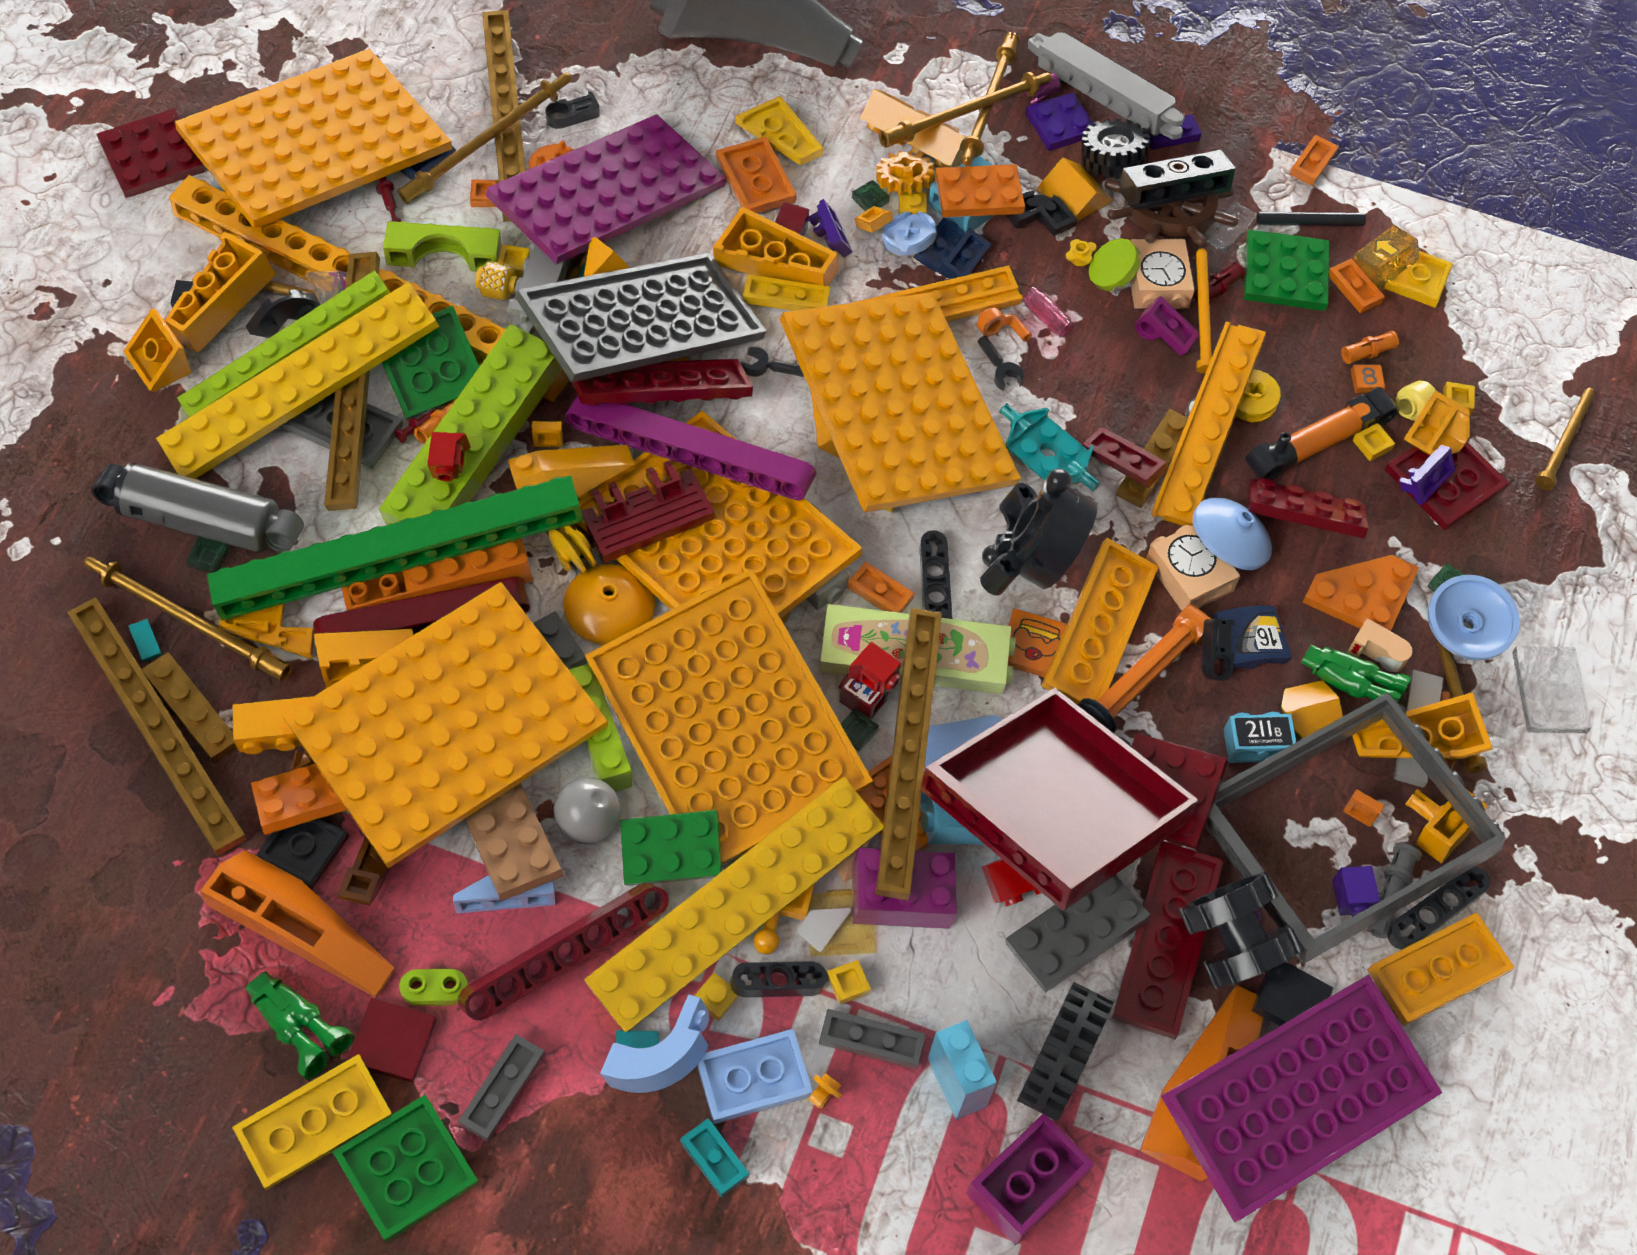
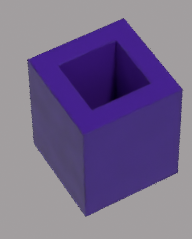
M1372 866L1341 867L1332 879L1340 916L1351 915L1354 917L1380 902Z

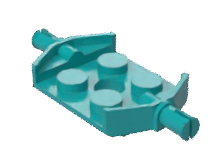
M1005 403V406L1003 405L1000 408L999 413L1011 422V430L1006 448L1040 478L1046 480L1052 470L1063 469L1070 474L1071 483L1078 484L1082 482L1092 492L1100 486L1101 482L1096 480L1087 470L1093 446L1091 445L1089 450L1082 446L1048 417V408L1027 411L1022 414L1015 411L1008 403ZM1050 449L1055 455L1044 456L1041 450Z

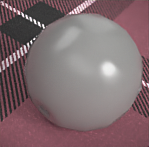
M582 777L567 783L559 792L554 806V817L560 831L569 839L580 844H592L607 838L616 829L621 815L620 800L615 790L606 782L595 777Z

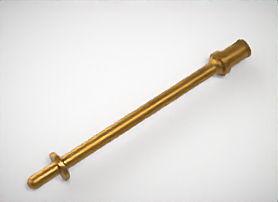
M1012 32L1006 33L1002 45L996 51L998 63L986 95L999 90L1008 64L1013 63L1016 59V49L1020 42V38L1016 33H1014L1012 39H1010ZM993 104L980 109L971 136H967L961 141L960 150L964 153L962 164L965 166L971 165L973 159L982 155L984 151L981 137Z
M1027 72L1023 74L1020 83L914 123L903 120L895 127L880 131L879 141L884 148L902 141L907 143L914 139L915 133L1026 92L1028 96L1037 95L1039 86L1052 81V74L1046 72L1034 76L1033 73Z
M563 73L551 83L543 79L540 82L542 89L430 171H418L414 179L397 189L400 198L408 205L423 192H430L436 179L548 98L556 102L558 100L556 92L569 84L572 76L569 73Z
M87 557L84 560L86 568L101 576L100 582L102 586L110 587L116 584L248 658L250 667L256 671L262 670L277 678L280 682L285 681L292 671V664L271 654L270 649L265 646L254 648L127 577L121 573L122 567L117 561L106 565L94 557Z

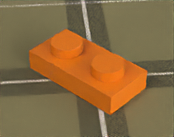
M1315 135L1292 166L1289 175L1313 186L1335 156L1339 146Z
M1352 258L1330 268L1328 277L1360 314L1382 304L1385 296Z
M866 561L850 578L847 584L848 589L882 611L902 613L914 599L915 594Z

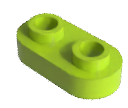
M414 969L403 975L400 980L399 989L404 1001L413 1006H451L458 1004V995L468 985L465 975L456 969ZM415 981L422 982V986L418 989L410 987ZM448 981L456 982V986L452 989L444 987Z

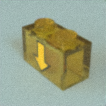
M1393 225L1354 254V262L1379 289L1419 260L1418 239L1398 226Z

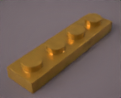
M1169 409L1144 447V450L1164 460L1168 467L1188 418ZM1126 476L1118 487L1116 496L1142 508L1160 478L1147 488Z
M169 652L141 669L149 683L213 763L237 748L233 740V732Z

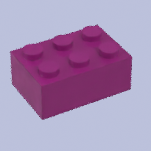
M857 849L852 863L853 924L950 929L957 915L955 853L915 851L911 891L907 901L875 895L880 849Z
M1042 1114L970 1183L966 1195L1016 1246L1088 1175L1094 1163L1047 1115Z

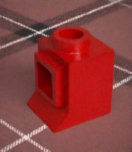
M432 432L427 462L432 478L450 482L453 479H458L459 473L463 474L465 452L471 448L466 433Z
M871 641L849 665L848 679H859L860 682L875 693L880 692L883 695L887 690L893 691L900 682L901 662Z

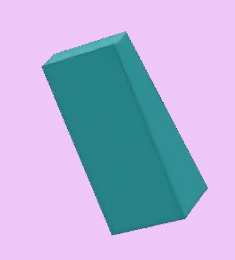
M148 619L128 626L143 663L162 656Z
M616 1030V1043L632 1048H649L659 1044V1031H628L625 1033L624 1030Z

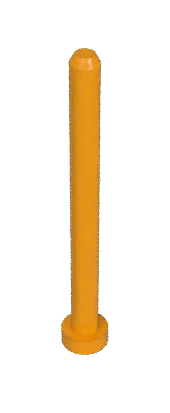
M1201 248L1196 252L1200 360L1197 361L1196 367L1199 373H1206L1212 358L1208 259L1206 250Z

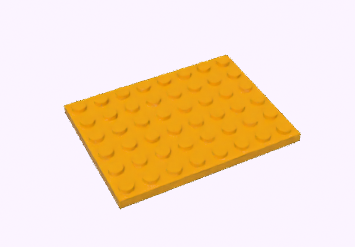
M371 49L360 51L354 55L336 60L330 64L312 69L306 73L175 121L178 133L254 229L452 150V142Z
M933 292L782 312L779 320L864 513L1009 487L1019 483L1021 477Z
M703 410L686 422V424L735 439ZM644 452L633 460L636 468L614 482L617 484L624 499V494L647 485L654 495L656 493L647 477L646 469L653 467L662 484L666 483L669 479L664 472L663 463L669 461V459ZM670 460L679 477V473L692 469L715 511L716 519L616 559L671 610L752 568L781 619L862 556V547L805 498L793 500ZM608 485L596 487L602 494L606 505L614 503L613 498L609 494ZM589 492V497L582 501L578 500L581 511L593 507L597 517L601 516L593 502L591 492ZM579 522L578 524L589 534L585 522Z
M752 568L585 655L669 815L710 810L718 811L722 865L748 852L842 777L846 778L857 793L873 785L872 778Z
M502 582L282 715L289 728L387 868L398 863L608 727V720Z

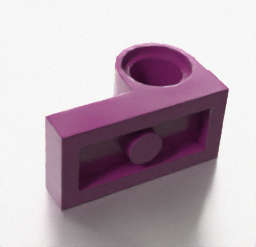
M1162 296L1154 299L1135 323V330L1141 337L1147 340H1155L1161 337L1180 356L1187 353L1199 336V333Z

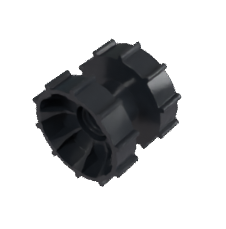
M1266 871L1247 876L1220 887L1178 909L1190 935L1215 927L1224 945L1225 950L1202 962L1214 989L1231 984L1234 985L1240 981L1263 974L1284 962H1288L1289 959L1303 951L1293 927L1291 928L1290 925L1265 932L1255 909L1279 897Z

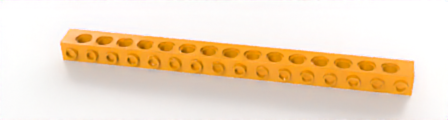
M190 175L169 196L175 216L219 238L226 231L262 251L270 263L335 295L342 292V289L334 274H341L345 281L346 289L350 254L348 250L342 247L338 248L328 243L322 237L313 236L299 226L291 225L281 219L254 229L225 191L211 186L205 180H199ZM379 268V277L390 293L408 282L399 278L392 271H385ZM409 282L431 314L454 306L480 366L506 329L494 324L488 318H481L471 313L463 306H457L445 300L439 294H432L422 289L418 284ZM563 369L543 396L554 402L570 380Z

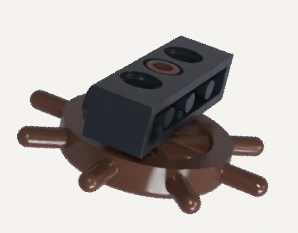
M1221 150L1123 168L1121 182L1112 179L1105 181L1104 186L1106 189L1121 193L1125 198L1124 206L1110 209L1107 212V216L1111 220L1129 217L1137 226L1148 231L1145 235V241L1150 244L1155 242L1158 235L1177 238L1190 236L1197 246L1202 247L1206 244V238L1201 232L1209 228L1213 221L1230 227H1235L1239 223L1236 216L1217 211L1218 199L1231 197L1234 194L1232 183L1236 168Z

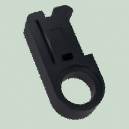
M588 91L586 96L569 101L565 98L552 102L545 109L546 122L552 128L561 129L598 118L600 116L599 103L591 91ZM554 112L565 114L562 118H553L551 116Z
M1206 619L1204 621L1202 672L1209 680L1225 681L1232 675L1234 652H1230L1231 628L1232 625H1235L1233 620ZM1216 659H1219L1222 663V670L1218 675L1213 670V664Z

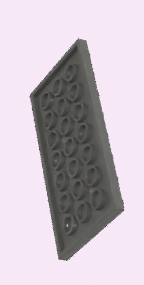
M710 252L518 289L515 297L571 382L761 340L767 332Z

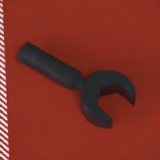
M986 335L980 337L977 341L992 364L997 367L994 376L996 386L1004 391L1005 382L1003 379L1009 376L1016 378L1021 387L1024 377L1022 368L1012 362L1003 363V358Z
M750 347L747 355L758 359L756 363L750 365L741 361V366L748 376H761L770 368L774 372L804 377L798 364L778 360L768 361L767 352L759 347Z

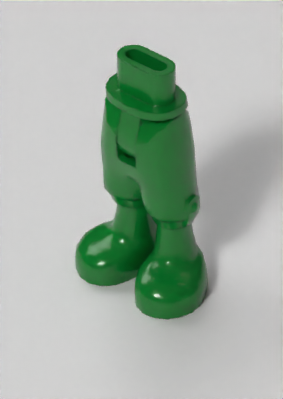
M1312 644L1301 664L1313 669L1312 674H1316L1320 679L1356 698L1366 696L1372 701L1388 692L1393 700H1397L1399 703L1412 679L1405 674L1394 675L1380 671L1379 667L1370 661L1330 649V647H1325L1323 650ZM1372 682H1375V683H1377V684L1383 686L1384 688L1379 687V686H1376V685H1373V684H1371V683H1372Z
M264 971L246 986V991L253 997L251 1002L275 1031L277 1040L287 1045L293 1044L298 1051V1072L305 1080L317 1077L326 1067L328 1057L317 1044L312 1042L303 1033L302 1027L310 1029L321 1041L323 1047L334 1057L342 1055L352 1045L355 1036L348 1028L331 1026L321 1020V1012L318 1005L308 1002L298 992L283 983L282 979L273 978L267 971Z

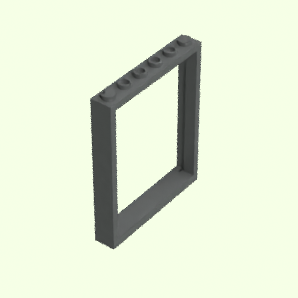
M1388 692L1220 784L1206 825L1207 830L1242 878L1264 872L1219 809L1383 719L1482 844L1315 939L1274 885L1279 897L1272 899L1263 907L1278 928L1290 925L1291 928L1293 927L1303 948V951L1298 953V956L1304 964L1500 853L1505 841V834L1500 829L1498 822L1492 821L1484 812L1481 801L1476 796H1471L1464 787V782L1460 775L1449 769L1445 764L1442 753L1437 748H1432L1425 739V734L1421 727L1411 722L1406 716L1403 705H1399L1397 700L1394 701Z

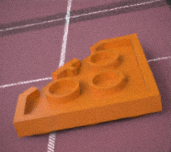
M1389 555L1318 573L1315 575L1303 603L1361 629L1368 618L1391 631L1419 567L1394 555Z

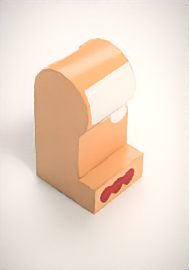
M1367 618L1347 653L1357 658L1362 653L1380 662L1386 671L1399 672L1410 659L1412 647L1405 639Z

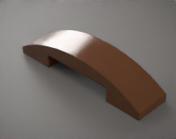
M366 836L353 867H348L337 898L370 906L379 893L390 868H387Z

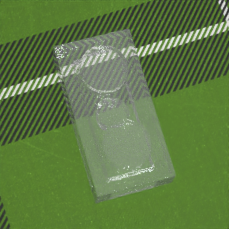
M1236 201L1224 213L1236 216L1239 220L1238 225L1230 227L1215 222L1205 234L1206 242L1224 253H1227L1255 222L1257 217L1256 213Z

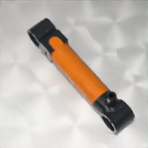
M1377 387L1366 395L1362 394L1348 401L1344 409L1292 434L1282 432L1278 441L1270 445L1268 442L1259 444L1247 454L1245 461L1258 478L1274 480L1284 469L1350 438L1376 423L1380 426L1386 425L1397 416L1400 409L1382 387Z

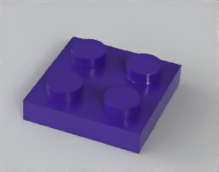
M1073 92L1026 107L1025 114L1048 151L1082 141V134L1086 131V128L1089 125L1094 127L1093 122Z

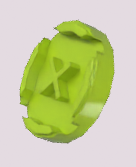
M1123 238L1114 239L1102 245L1094 254L1090 263V280L1101 290L1113 291V288L1117 286H1125L1133 279L1140 267L1139 249L1130 240Z

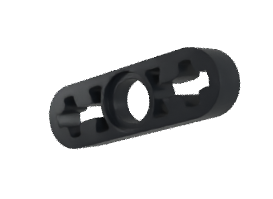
M814 961L741 963L735 967L730 978V987L740 997L815 996L823 990L828 974L820 963ZM781 973L787 978L788 983L784 986H777L772 983L770 975ZM808 973L812 974L813 979H817L815 984H811L810 979L806 978ZM761 974H764L763 981L759 979ZM742 975H747L748 980L752 981L750 985H745V981L741 979Z

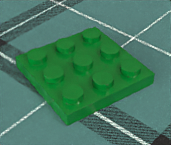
M1248 229L1245 246L1243 300L1325 311L1328 305L1329 240Z
M454 306L432 314L439 325L438 328L382 362L406 420L427 413L457 399L479 368Z
M423 1095L332 1151L385 1243L393 1240L479 1185L476 1176L426 1095Z

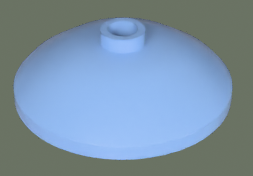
M1209 498L1203 500L1193 512L1195 531L1202 543L1216 557L1231 566L1244 570H1256L1268 562L1272 554L1270 536L1262 522L1254 513L1249 512L1246 507L1224 498Z
M1477 575L1453 577L1437 588L1429 602L1428 621L1432 633L1443 647L1462 658L1487 660L1497 657L1512 645L1519 632L1520 617L1513 598L1502 586L1488 578ZM1463 623H1469L1471 625V629L1465 627Z

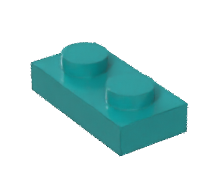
M709 1118L680 1138L682 1146L721 1198L749 1178L750 1173Z

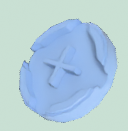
M917 211L918 214L912 215L910 212L898 214L893 217V221L883 227V244L888 251L896 255L917 254L933 244L937 236L935 221L924 212Z

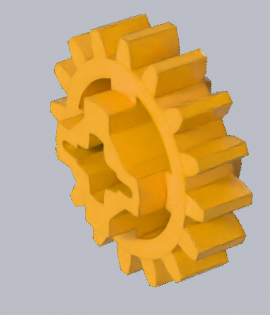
M899 151L898 155L889 153L888 159L882 157L881 163L876 165V181L880 183L881 189L888 187V193L897 191L899 196L903 192H907L909 196L912 195L913 191L922 193L923 188L929 189L930 183H934V163H931L929 157L923 159L922 153L913 155V151L908 153Z

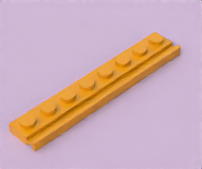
M1008 265L856 302L933 292L946 321L949 322L981 314L986 309H1003L1022 303L1023 296L1018 291L1019 287Z
M1226 321L1153 506L1152 517L1156 518V516L1164 518L1165 521L1182 526L1193 525V512L1205 497L1264 343L1266 332L1238 325V327L1230 325V322Z

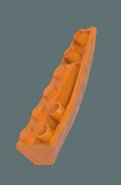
M521 538L423 566H416L394 574H386L372 580L356 582L350 586L343 587L342 592L346 610L348 611L510 577H520L526 584L533 582V577Z
M247 850L220 863L200 890L208 907L375 998L378 997L395 971V968L302 880Z
M1236 985L1163 1087L1139 1151L1199 1181L1208 1178L1162 1100L1161 1095L1259 1039L1263 1017L1251 1011L1257 997L1256 994L1239 985Z

